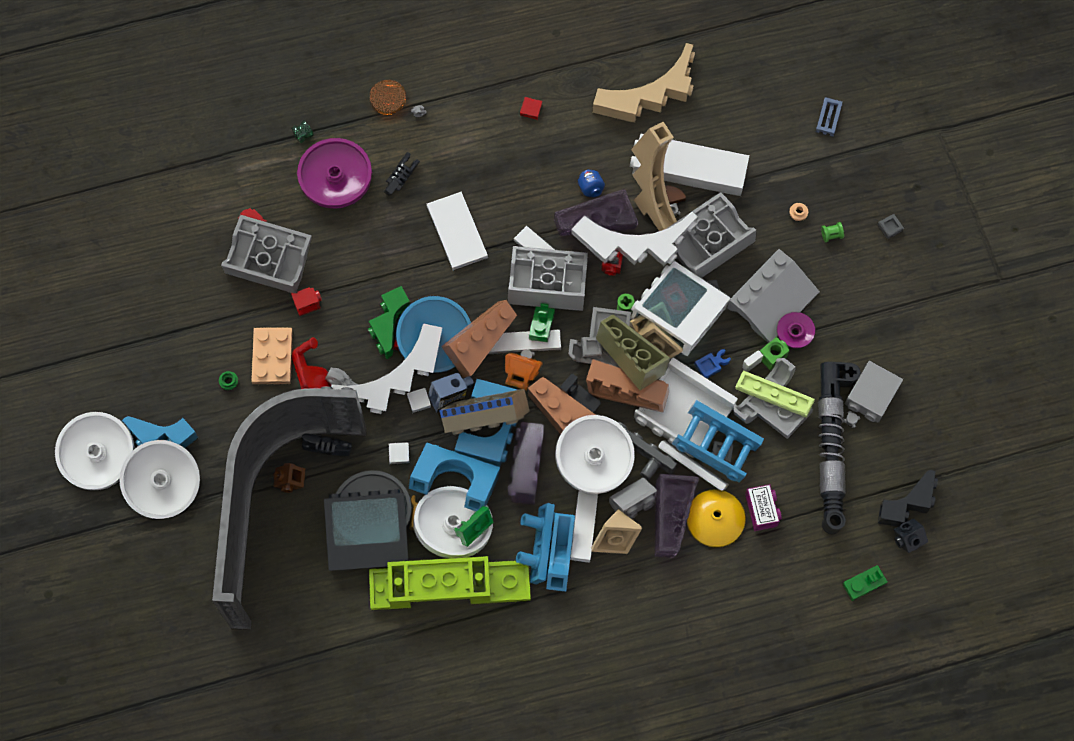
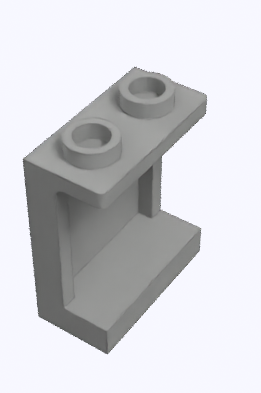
M869 361L849 394L845 405L850 410L865 415L866 419L879 423L903 379Z

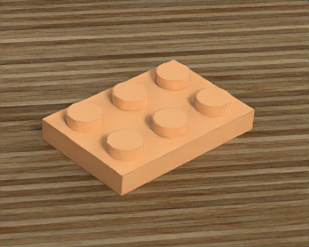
M254 328L252 384H291L292 328Z

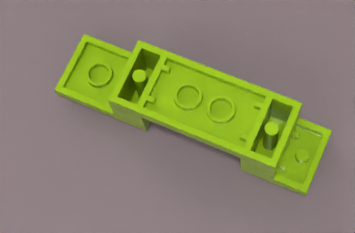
M488 556L387 562L388 568L369 569L371 610L411 608V602L470 599L471 604L531 601L529 566L516 563V561L488 562Z

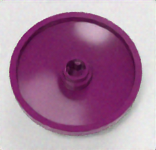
M330 138L319 141L306 150L298 164L297 177L302 192L310 201L325 208H343L354 204L365 195L371 184L372 167L368 155L359 145L346 139Z

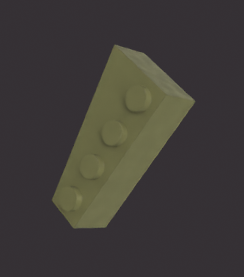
M614 314L600 322L596 339L639 390L665 375L670 360L669 356Z

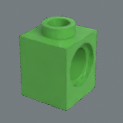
M775 337L760 350L763 355L761 362L771 371L778 358H787L789 353L788 345L783 340L780 341ZM776 350L779 352V355H773L770 351Z

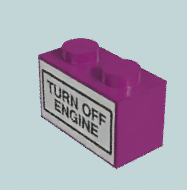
M770 484L747 489L745 496L754 531L777 527L782 518L780 509H776L775 501H777L775 490H771Z

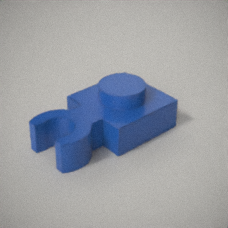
M722 349L717 353V356L714 357L710 353L695 361L694 365L700 374L707 379L721 371L720 365L729 364L731 358L722 359L721 356L725 354V349Z

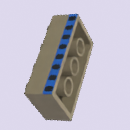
M525 389L453 402L441 409L440 414L445 433L452 432L455 435L463 433L465 429L477 431L488 425V428L497 427L502 422H506V425L514 424L519 419L524 418V415L530 410Z

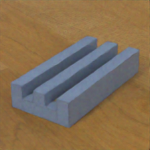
M825 97L816 132L819 133L821 131L825 135L828 133L830 136H834L842 106L841 101ZM829 103L830 108L825 127H821L826 105ZM834 105H837V110L833 121L832 129H829L828 126L831 119Z

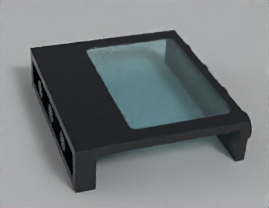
M400 489L388 490V494H380V491H368L366 496H360V492L348 493L349 497H341L340 494H328L329 498L324 499L329 571L388 566L387 562L409 561L404 503L405 493H400Z

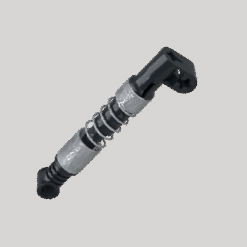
M824 362L820 364L821 397L818 401V418L821 419L822 423L819 425L822 428V434L819 435L822 438V443L819 446L825 449V453H821L820 456L826 457V461L820 463V494L824 502L822 528L831 535L838 533L846 522L842 512L843 498H845L846 490L845 464L843 463L845 458L840 455L844 452V448L841 445L844 442V438L841 436L844 432V429L841 427V424L844 422L842 419L844 412L840 387H851L861 374L860 368L856 364L846 362ZM842 448V452L838 453V449ZM838 456H840V457L843 458V461H842V462L839 461V457H838ZM830 519H834L837 522V526H833L830 523Z

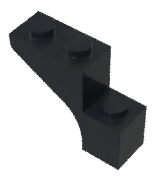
M927 471L905 498L900 500L883 499L880 504L878 523L899 527L902 523L908 521L909 510L927 513L930 508H933L935 496H932L938 482V478H935L936 471Z

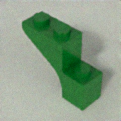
M402 286L381 295L382 303H380L384 314L369 321L370 328H368V332L372 339L376 338L378 342L376 347L380 355L384 354L386 359L393 356L395 322L410 305V301Z

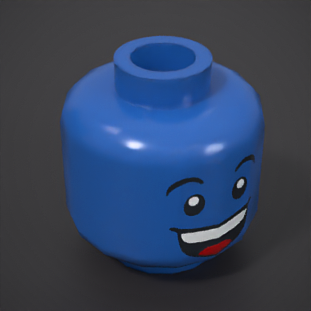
M585 170L580 174L578 185L586 197H598L605 188V183L599 172Z

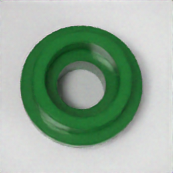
M226 371L220 375L219 384L225 390H232L238 384V377L234 372ZM227 379H232L230 384L225 383Z

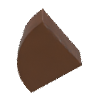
M665 186L670 205L686 200L685 194L680 189L674 186Z

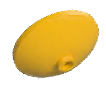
M708 490L700 493L692 500L687 510L686 521L690 533L697 541L709 547H724L733 543L741 535L745 526V512L739 500L732 494L721 490ZM719 512L721 516L715 517L713 513Z

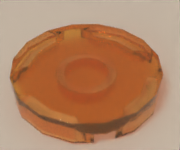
M383 80L372 87L370 103L378 113L392 115L404 107L406 92L398 82Z

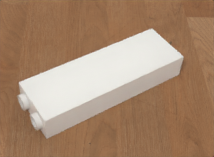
M672 140L668 145L664 159V181L741 196L749 155ZM632 156L630 167H633L632 174H634L641 166L636 156Z

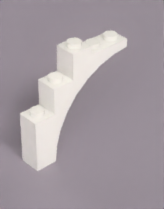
M691 212L682 221L668 229L644 235H627L613 232L595 224L584 216L572 228V234L604 263L608 260L612 261L617 256L618 252L616 251L618 250L634 265L637 262L641 263L648 254L646 252H648L660 264L665 266L667 263L671 264L677 258L676 253L678 249L674 244L678 246L685 238L683 235L687 230L691 232L696 227L698 216Z
M423 324L419 339L412 352L402 364L380 379L360 385L345 386L332 384L331 387L333 389L350 387L357 390L359 402L364 403V399H368L367 407L371 408L370 412L381 414L382 410L386 411L390 388L394 389V393L405 395L406 391L410 392L414 369L418 370L417 374L429 376V372L433 373L442 327Z

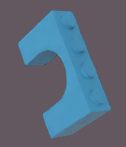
M477 379L471 398L515 391L517 389ZM503 422L500 431L490 437H478L464 432L460 433L455 452L500 467L501 463L505 462L508 451L505 450L506 446L512 442V426L516 427L517 423L506 425V422Z
M426 443L410 476L409 489L427 495L434 479L439 474L448 471L461 473L471 483L466 495L464 508L477 512L482 506L486 507L498 480L500 467Z

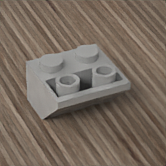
M641 478L612 495L609 503L615 512L619 509L629 518L633 519L638 515L637 512L642 509L646 511L654 505L657 490L645 478Z

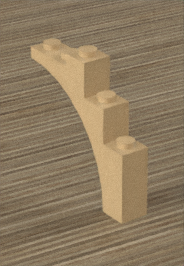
M686 43L682 55L676 64L665 75L650 84L629 90L598 88L593 103V113L635 123L636 117L641 115L642 108L661 112L662 106H666L668 98L686 102L687 96L692 95L694 85H691L692 78L689 77L691 68L688 67L689 62L693 63L695 52H692L693 45Z
M664 122L649 128L631 149L641 164L633 174V177L642 189L634 201L643 215L648 213L659 231L665 230L677 222L671 209L664 183L665 154L668 145L674 137Z

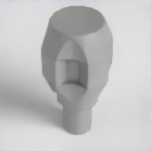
M331 367L325 378L330 385H359L351 381L352 379L339 368Z

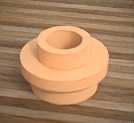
M802 203L793 204L789 211L791 218L795 221L806 219L808 208ZM799 209L802 213H797L796 210Z

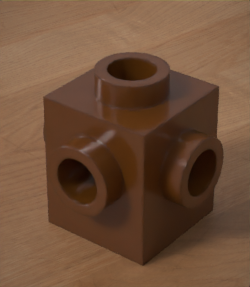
M285 463L284 466L275 468L273 487L280 488L285 493H292L293 490L304 488L305 468L298 467L292 463Z

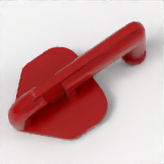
M311 338L292 352V360L301 389L331 387L325 379L328 374L325 368L307 366L304 353L311 348H317L318 341L316 338Z

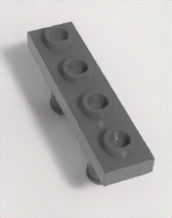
M618 422L629 434L634 450L649 460L640 473L643 478L650 480L658 468L672 475L677 465L673 457L668 454H662L657 446L652 443H646L638 433H631L623 423Z

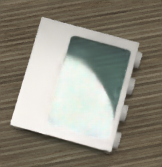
M674 261L670 266H665L660 278L656 277L651 284L652 288L650 290L647 288L644 291L641 301L637 300L631 308L633 313L630 319L633 320L638 314H641L683 342L684 346L681 353L688 356L726 309L730 297Z

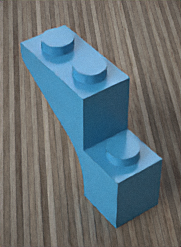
M130 416L122 420L131 435L136 437L137 441L135 443L138 446L149 441L166 440L186 448L198 438L196 432L183 418L177 423L166 427L157 426Z
M555 513L546 589L565 592L567 590L575 515Z

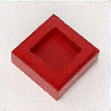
M525 97L520 116L538 120L542 101Z

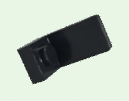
M573 373L560 387L562 391L593 413L601 405V401L578 385V377Z

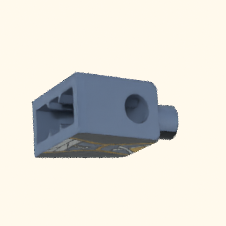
M459 373L431 382L428 398L436 413L453 402L463 400L467 389L474 387V382L470 376L462 379Z

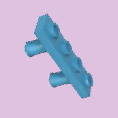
M550 503L539 507L538 517L526 513L521 517V525L536 528L533 555L520 551L516 555V563L531 566L530 583L533 584L546 581L548 576L547 564L551 554L549 548L553 537L552 523L555 519V505Z

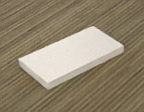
M462 192L427 204L428 211L452 270L488 258Z

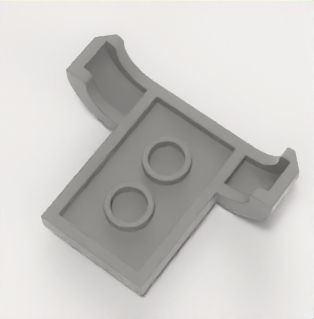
M593 307L589 337H596L600 322L613 314L629 326L631 312ZM570 339L568 355L572 360L591 364L592 359L609 365L610 361H614L603 346L601 357H582L581 343L578 340Z
M778 358L773 370L765 379L786 387L794 375L796 366L785 358ZM751 395L740 405H733L734 415L746 424L752 422L758 416L787 439L813 412L811 408L806 418Z

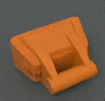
M509 352L505 356V372L508 373L505 384L527 391L529 381H533L538 375L543 363ZM514 375L524 378V382L513 379Z

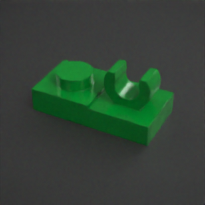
M541 303L540 307H536L529 332V340L548 342L555 309L549 308V304Z
M482 506L467 522L462 521L459 529L454 528L457 537H460L462 545L468 547L494 523L489 508Z
M878 565L843 582V586L852 601L887 584V580Z

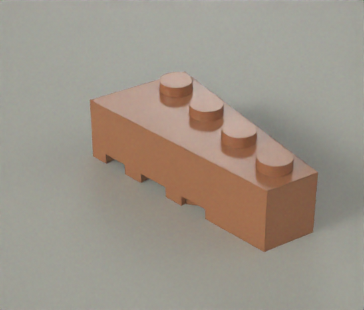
M507 300L494 304L441 346L462 377L473 375L517 316Z
M592 359L586 379L588 391L591 395L664 412L669 395V384L662 380H656L642 390H639L621 368Z
M544 377L528 387L530 399L560 434L574 420L588 415H596Z

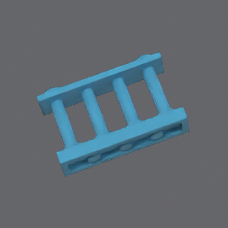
M696 400L688 411L693 418L683 437L678 434L673 440L672 445L676 446L679 451L686 452L725 474L728 479L740 482L747 474L741 468L750 450L756 451L764 438ZM703 421L710 428L701 445L698 446L691 442L690 439L699 422ZM716 431H720L726 435V439L716 456L707 451ZM733 440H736L743 445V448L733 466L724 461V458Z

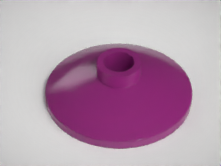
M791 312L779 320L777 334L779 339L783 340L788 347L802 348L813 340L815 326L807 315L800 312ZM792 331H798V335L792 334Z

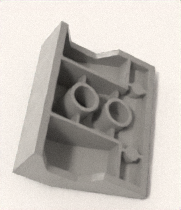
M720 192L692 211L698 216L696 227L691 232L687 230L683 235L685 238L678 246L675 244L674 246L678 249L676 255L683 267L702 278L754 243L756 229L754 227L749 228L739 218L735 207ZM684 216L683 218H681L680 220H678L677 222H675L674 224H672V225L669 226L668 228H670V227H672L673 225L679 223V222L682 221L686 216Z
M240 215L233 233L231 249L227 259L222 262L221 266L226 274L290 293H296L304 271L312 235Z
M513 246L508 303L540 307L541 303L549 304V308L583 311L588 253Z
M778 249L729 300L727 309L736 311L750 323L752 329L769 343L775 337H778L777 325L779 320L788 313L801 312L820 291L798 265Z

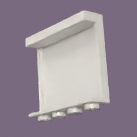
M672 358L665 375L659 379L669 384V395L664 412L640 407L638 410L636 409L634 418L638 424L648 426L655 435L665 437L672 445L673 440L678 434L682 437L685 434L693 418L688 411L696 400L728 417L738 398L675 358ZM700 421L690 441L700 446L710 428L709 425Z

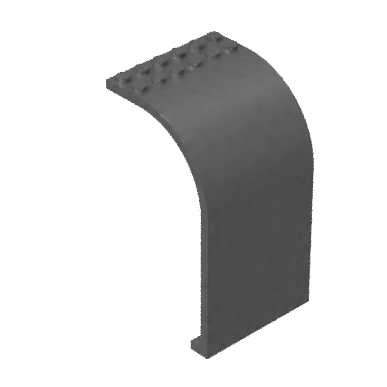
M324 386L321 389H299L280 394L257 407L244 420L235 433L226 462L212 599L230 628L251 629V620L241 605L251 496L258 473L277 450L291 441L301 438L304 433L366 436V426L357 390L350 387L333 389L332 387Z

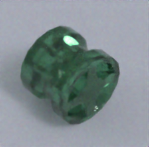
M305 120L299 126L291 128L300 143H303L307 137L311 138L314 136Z

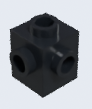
M914 518L894 529L895 543L899 548H903L908 553L928 543L924 526Z

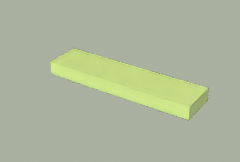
M744 370L736 384V390L806 418L815 402L814 398Z

